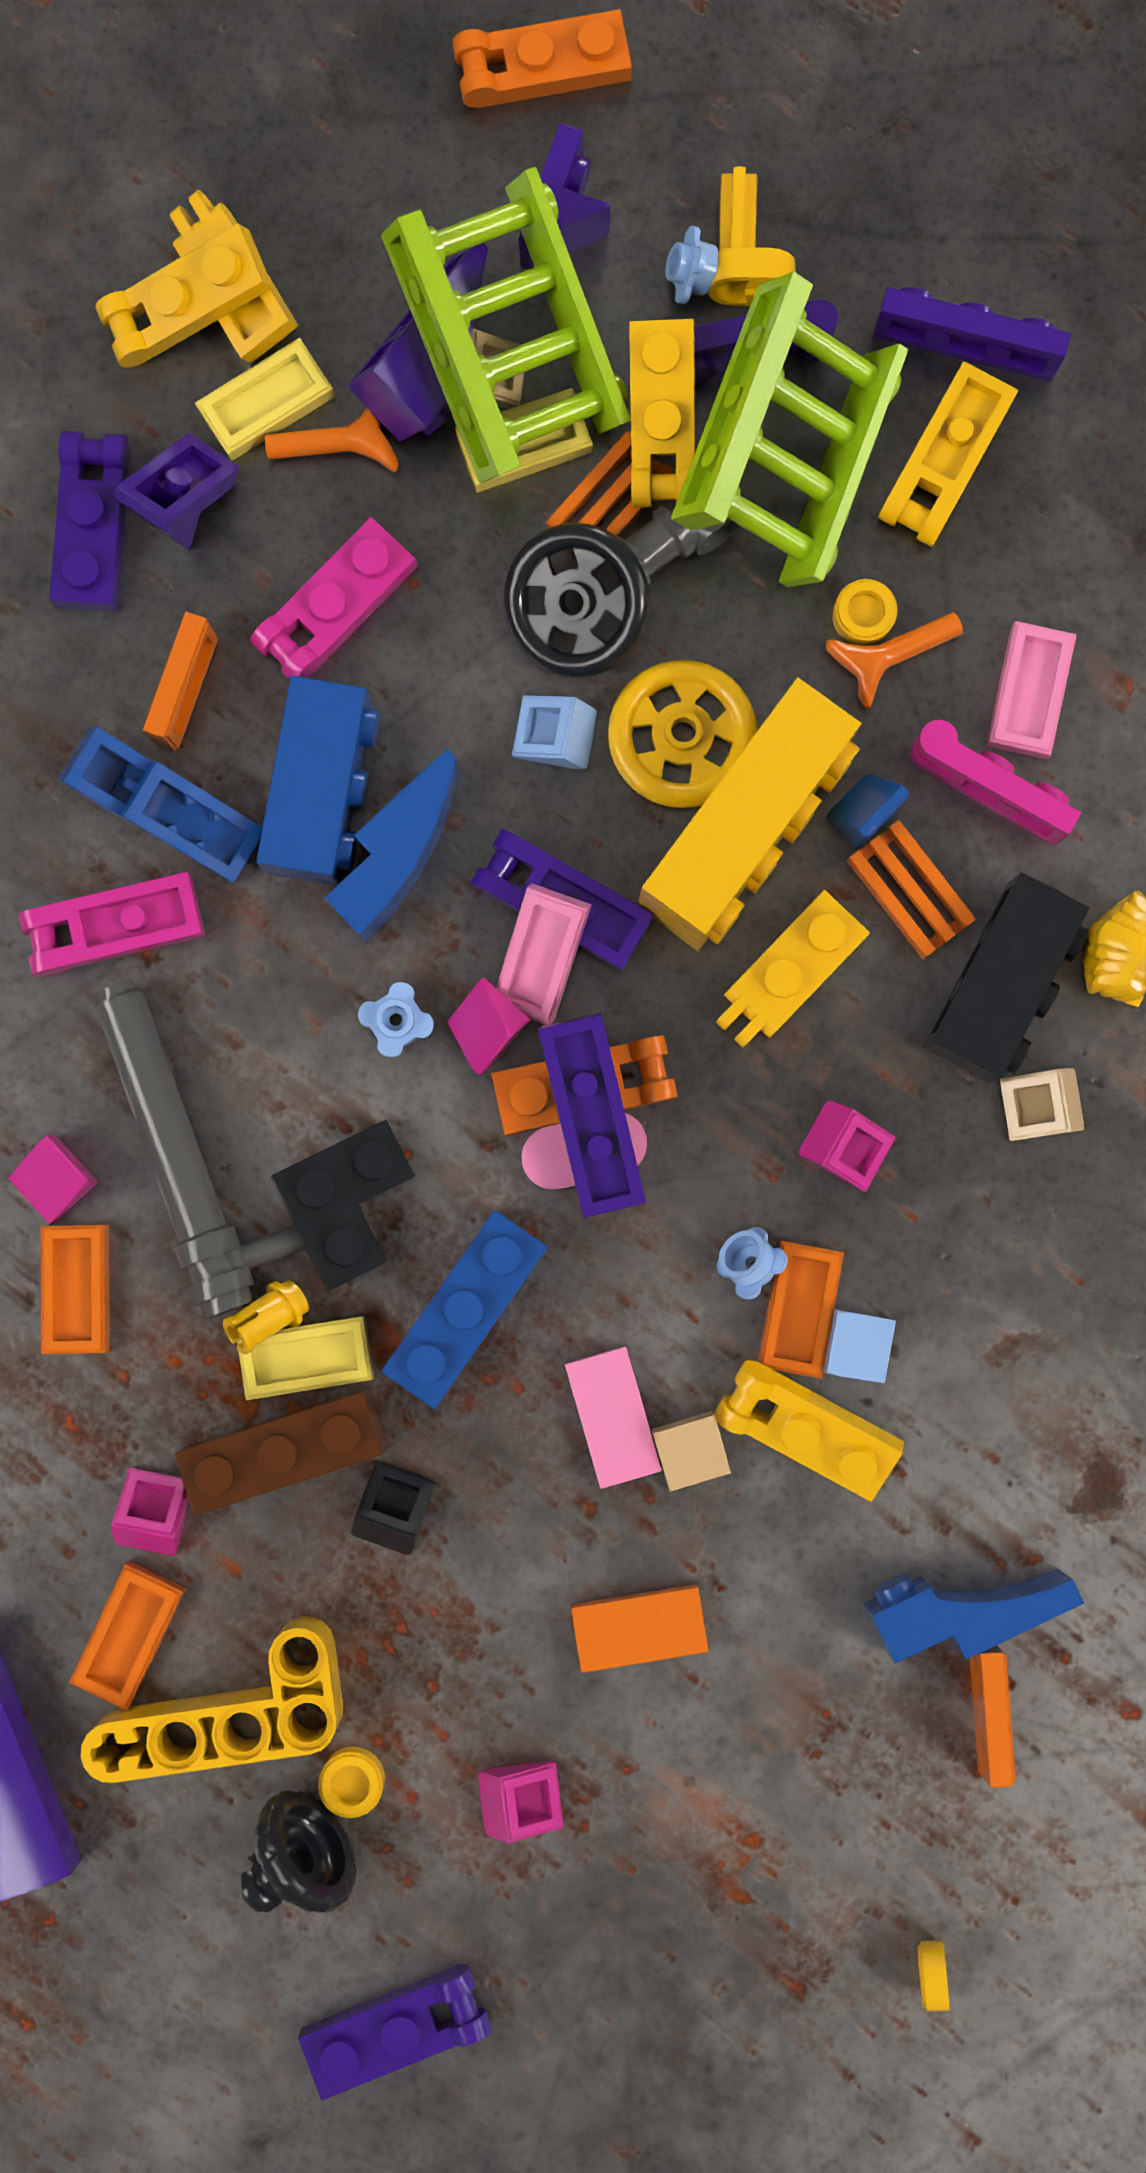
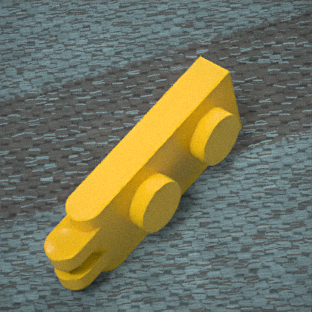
M199 189L188 197L191 206L199 217L196 223L181 205L170 213L172 221L181 234L173 241V245L180 257L237 224L235 218L223 203L220 202L213 207L210 200ZM271 279L272 289L218 319L240 358L251 364L299 326Z
M824 890L724 994L732 1005L720 1016L716 1023L725 1031L743 1013L751 1022L734 1039L742 1048L760 1030L770 1039L860 945L870 932Z

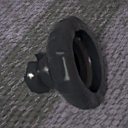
M291 1790L282 1791L270 1798L262 1808L255 1823L253 1832L254 1853L248 1857L253 1863L251 1871H245L241 1874V1895L243 1900L257 1912H270L282 1904V1899L307 1912L322 1913L336 1909L349 1899L353 1886H355L357 1875L356 1860L348 1834L322 1801H318L302 1791L297 1793Z

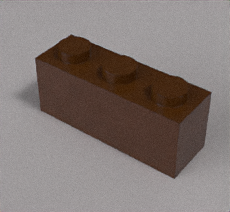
M371 1386L190 1444L174 1454L193 1515L197 1516L381 1456L390 1446Z

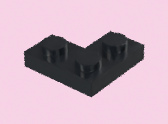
M387 1120L375 1124L270 1177L327 1292L387 1262L359 1205L411 1180L415 1176Z

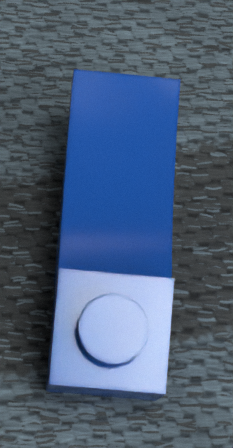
M97 726L87 729L57 779L59 783L110 814L121 818L231 883L235 882L261 838L263 827L161 763L151 761Z
M1056 1569L1017 1584L974 1591L932 1589L921 1576L911 1580L909 1575H901L874 1589L876 1598L863 1603L885 1651L896 1664L948 1638L951 1639L954 1647L967 1660L1084 1604V1601L1074 1580L1061 1570Z

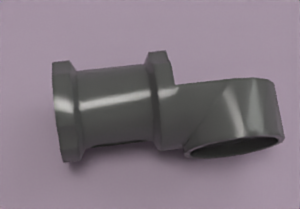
M660 506L653 511V520L628 538L623 539L619 536L618 538L626 543L638 558L649 585V576L677 556L685 559L695 551L699 555H704L725 542L740 525L727 518L723 524L690 531L671 519L673 513L670 510Z

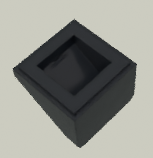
M376 1461L356 1512L351 1534L357 1538L406 1555L412 1554L436 1482Z

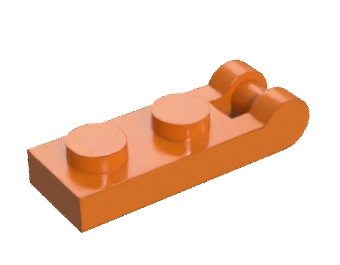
M621 9L489 33L480 29H467L456 34L452 39L455 61L463 67L464 76L460 79L459 83L464 105L472 108H482L631 81L632 65ZM504 62L506 72L494 74L488 71V64Z
M664 1035L610 1047L624 1110L678 1098L675 1080L668 1079L663 1056L668 1055V1049ZM546 1061L491 1073L505 1136L560 1124ZM638 1062L643 1085L625 1089L620 1066Z

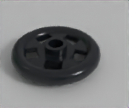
M560 524L535 535L522 547L514 558L504 586V612L507 625L515 642L537 665L562 676L590 677L609 671L619 665L638 645L649 617V586L638 558L626 543L616 535L591 524ZM574 549L578 568L565 570L556 575L550 557L558 552ZM606 561L614 568L622 583L620 587L610 594L606 593L603 583L593 574L594 570ZM530 586L546 587L544 596L546 614H530L528 604ZM569 590H576L583 598V608L578 614L569 611L566 607L565 597ZM606 610L621 620L617 631L607 642L593 632V628L601 622ZM554 626L564 632L577 634L578 638L573 652L562 650L549 643Z

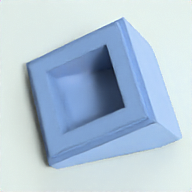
M523 695L512 756L516 759L571 769H587L597 721L596 709L576 697Z
M834 1309L823 1372L835 1376L885 1383L896 1320Z

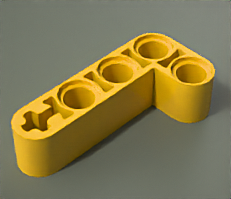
M301 1616L292 1619L286 1624L273 1641L269 1650L268 1663L271 1686L131 1706L128 1710L118 1708L110 1711L86 1735L81 1745V1760L85 1770L91 1777L101 1782L116 1783L309 1755L321 1751L331 1742L343 1717V1699L337 1654L331 1629L324 1621L313 1616ZM294 1637H304L310 1640L316 1646L318 1661L311 1665L295 1663L288 1655L286 1649L287 1641ZM303 1703H313L319 1706L325 1713L327 1725L318 1730H309L303 1727L297 1721L295 1707ZM239 1712L253 1715L260 1723L262 1729L261 1736L255 1739H245L239 1736L233 1730L231 1724L232 1715ZM183 1722L189 1725L195 1733L196 1746L192 1748L176 1746L169 1738L168 1724ZM148 1730L147 1740L139 1741ZM112 1733H114L118 1744L134 1743L123 1756H120L118 1746H107L106 1739Z

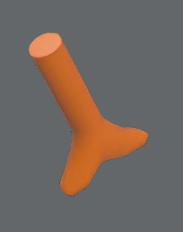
M367 408L356 420L344 427L265 434V448L268 460L353 452L379 462L394 473L398 468V459L390 443L380 430L381 422Z
M951 612L880 645H853L827 639L826 649L841 666L857 677L858 697L865 708H870L878 683L886 669L962 635L963 628L957 614Z

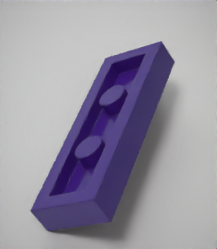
M887 287L872 337L1051 382L1066 356L1071 333L1057 330L1053 324L1039 318L1017 320L997 315L991 308L980 303L968 302L957 305L934 299L929 292L923 289L905 287L897 290Z
M601 1012L538 1027L583 1218L645 1204L646 1199Z

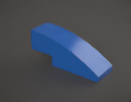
M448 748L354 835L359 846L366 852L368 857L324 897L336 913L365 943L395 913L418 881L438 843L452 805L460 772L457 759Z

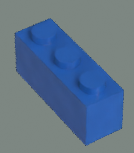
M291 675L256 861L265 873L338 885L342 869L352 870L358 843L354 837L356 833L349 832L353 808L363 809L369 783V772L360 770L364 747L374 748L380 723V710L372 709V702L366 688Z
M494 1210L381 1372L427 1405L436 1409L549 1246L498 1210Z

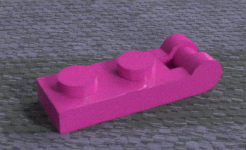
M370 517L275 615L265 619L256 628L250 638V643L263 656L273 655L283 665L281 673L289 680L291 675L310 678L418 567L416 558ZM300 626L313 636L306 645L301 647L290 638Z
M933 720L927 723L911 745L910 758L919 769L1054 846L1071 833L1082 813L1068 805L1070 798L1058 788L1043 782H1037L1034 786L1013 774L1014 766L1000 755L990 751H981L978 754L959 743L955 727L947 721Z
M188 872L36 907L18 914L22 933L30 936L34 953L28 957L32 977L51 976L63 973L71 968L206 936L193 879ZM69 924L73 944L58 948L54 930Z

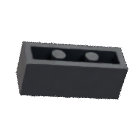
M1020 872L1010 880L930 1031L923 1048L988 1082L1001 1079L1005 1071L1011 1075L1015 1074L1025 1059L1031 1045V1041L1024 1038V1035L1034 1015L1042 1019L1057 997L1060 985L1052 980L1062 961L1065 960L1071 963L1078 955L1088 936L1089 929L1081 924L1090 907L1023 872Z

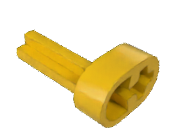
M741 166L733 167V174L722 173L718 267L708 294L712 300L723 305L750 307L758 285L790 272H795L796 263L794 257L789 252L776 248L756 247L757 174H746V167Z

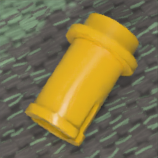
M286 1280L283 1283L271 1282L266 1287V1294L234 1315L223 1319V1328L230 1342L235 1344L238 1340H242L237 1345V1350L244 1355L250 1353L254 1347L287 1325L293 1328L302 1323V1315L309 1311V1305L305 1295L293 1281Z

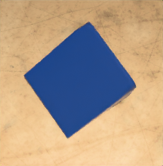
M867 774L828 812L826 817L828 822L855 848L858 846L862 847L901 808L909 797L907 795L909 791L901 784L876 775Z

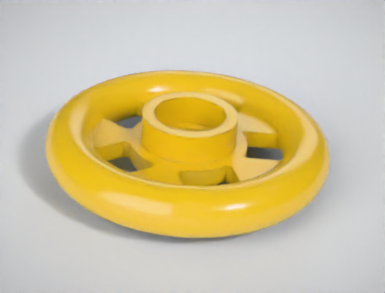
M673 660L644 670L634 677L621 691L610 715L608 742L610 753L618 772L625 782L638 794L663 806L693 808L702 806L758 730L755 713L747 695L729 675L706 663L692 660ZM673 686L681 702L672 703L660 712H657L649 697L661 689ZM706 691L715 696L726 709L715 721L711 720L703 708L695 704ZM681 722L690 724L695 731L694 738L688 742L676 740L671 732L674 725ZM651 726V736L655 751L637 754L633 742V728ZM716 736L732 744L730 752L721 767L704 758L711 749L714 737ZM667 761L675 765H691L690 782L674 783L662 779L664 763Z

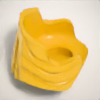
M1138 890L1133 891L1118 902L1089 928L1088 936L1083 944L1085 949L1083 952L1084 978L1089 994L1094 995L1099 992L1100 996L1112 997L1113 1000L1125 1002L1139 1007L1146 990V896Z

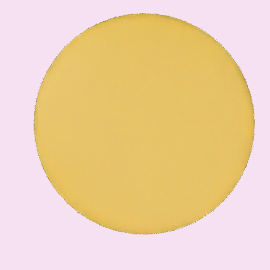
M872 579L853 581L842 589L834 604L832 612L834 627L837 633L850 644L874 645L882 641L892 629L897 617V603L893 593L884 584Z
M345 1747L336 1751L328 1758L319 1776L318 1790L322 1802L332 1813L340 1817L357 1818L367 1814L377 1805L385 1785L383 1766L372 1752L361 1747Z
M943 1940L920 1941V1944H917L922 2008H926V2012L950 2011Z

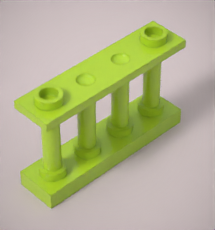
M536 166L523 171L505 187L510 201L509 204L437 231L434 227L427 226L420 209L398 217L380 234L479 484L520 467L521 464L517 454L519 453L520 445L588 417H592L598 435L631 421L627 410L629 397L622 378L616 372H613L557 224L558 206L555 196L550 187L542 183ZM515 230H521L534 264L533 268L463 295L456 290H452L443 267L445 257ZM543 292L545 293L558 327L557 331L489 358H485L482 354H477L468 331L472 320ZM563 356H569L582 392L511 421L507 417L501 416L492 393L495 390L496 383Z
M794 271L757 286L671 516L673 521L690 531L723 524L728 518L787 553L788 557L778 581L786 587L823 582L825 575L833 567L838 554L836 545L888 404L899 390L901 384L900 372L909 350L898 343L861 356L808 321L804 308L813 284ZM792 342L852 381L841 413H838L784 378L785 371L783 365ZM770 401L831 439L819 471L763 437L761 424ZM748 459L809 496L798 530L740 495L739 483Z

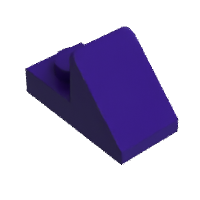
M559 123L540 178L542 183L550 187L555 196L558 206L557 224L568 253H571L605 237L609 233L610 205L604 201L583 195L591 167V159L583 157V130ZM520 232V267L530 269L534 267L523 235Z
M187 433L117 485L113 497L139 518L185 549H188L192 545L200 513L235 486L240 466L191 433Z

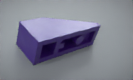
M484 243L460 251L445 264L444 270L453 291L456 290L463 295L481 288L488 247ZM409 309L346 386L399 442L421 430L426 436L432 434L451 414ZM474 320L471 321L470 328L468 329L470 336L472 335Z

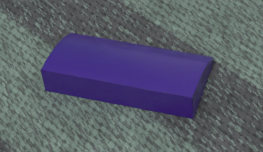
M0 1652V1902L70 1876L82 1858Z

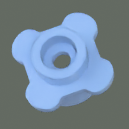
M690 226L687 229L684 243L676 242L672 246L666 262V278L674 283L676 289L675 301L679 304H686L691 294L704 296L711 288L710 285L717 272L718 249L714 244L700 241V228L696 226Z
M404 982L392 984L389 993L378 1001L364 1002L358 1012L360 1023L371 1028L378 1039V1051L386 1057L399 1056L402 1053L403 1046L412 1043L416 1038H427L432 1033L434 1027L432 1017L428 1013L421 1012L414 1001V989ZM393 1014H399L402 1017V1022L398 1026L390 1023V1017Z
M753 1227L747 1231L735 1233L727 1239L720 1250L717 1272L723 1278H730L736 1284L735 1291L739 1297L750 1300L760 1294L761 1287L767 1284L774 1274H780L785 1270L788 1257L782 1249L773 1248L768 1243V1234L760 1227ZM754 1260H756L755 1263L749 1268L750 1264Z

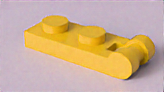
M237 223L127 290L103 296L98 300L95 308L102 325L112 330L115 338L112 349L118 364L121 367L128 368L138 366L272 289L273 286L249 229ZM147 313L151 325L142 331H138L134 319Z
M694 319L629 321L633 508L652 507V500H676L677 503L696 452ZM652 456H676V474H652Z
M963 361L877 519L892 527L897 522L918 533L916 537L918 541L932 548L1019 390ZM916 486L938 497L931 510L910 499Z
M746 1360L742 1364L734 1378L737 1385L732 1395H725L714 1411L716 1421L726 1430L739 1435L747 1434L870 1502L873 1501L903 1454V1440L753 1360ZM759 1399H768L776 1404L770 1414L756 1407Z

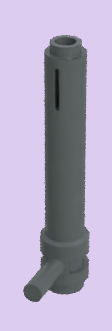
M125 981L108 986L97 993L100 1003L95 1006L179 1242L174 1248L181 1270L188 1269L193 1285L188 1287L194 1306L201 1305L205 1319L254 1302L249 1287L255 1285L250 1269L304 1250L305 1247L294 1226L246 1244H240L235 1227L227 1226L144 992L136 991L133 981Z

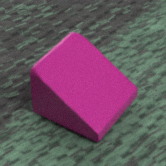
M483 977L447 1023L471 1068L476 1074L481 1076L499 1060L531 1019Z
M827 1101L800 1147L799 1155L857 1189L866 1192L896 1137L854 1109L833 1101Z
M50 1134L44 1136L8 1177L11 1183L50 1225H53L99 1183L58 1136Z
M129 1467L111 1523L114 1542L120 1546L175 1556L180 1544L189 1500L183 1479L181 1477Z
M544 1761L495 1767L478 1772L485 1834L488 1837L509 1844L563 1828L556 1762Z

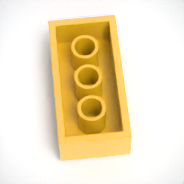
M797 677L641 887L638 905L653 913L655 921L696 951H699L707 939L718 945L745 906L744 903L737 899L744 888L756 894L784 853L776 847L778 842L783 837L793 844L822 802L820 798L814 795L820 787L827 793H830L851 765L852 760L861 749L851 741L862 723Z

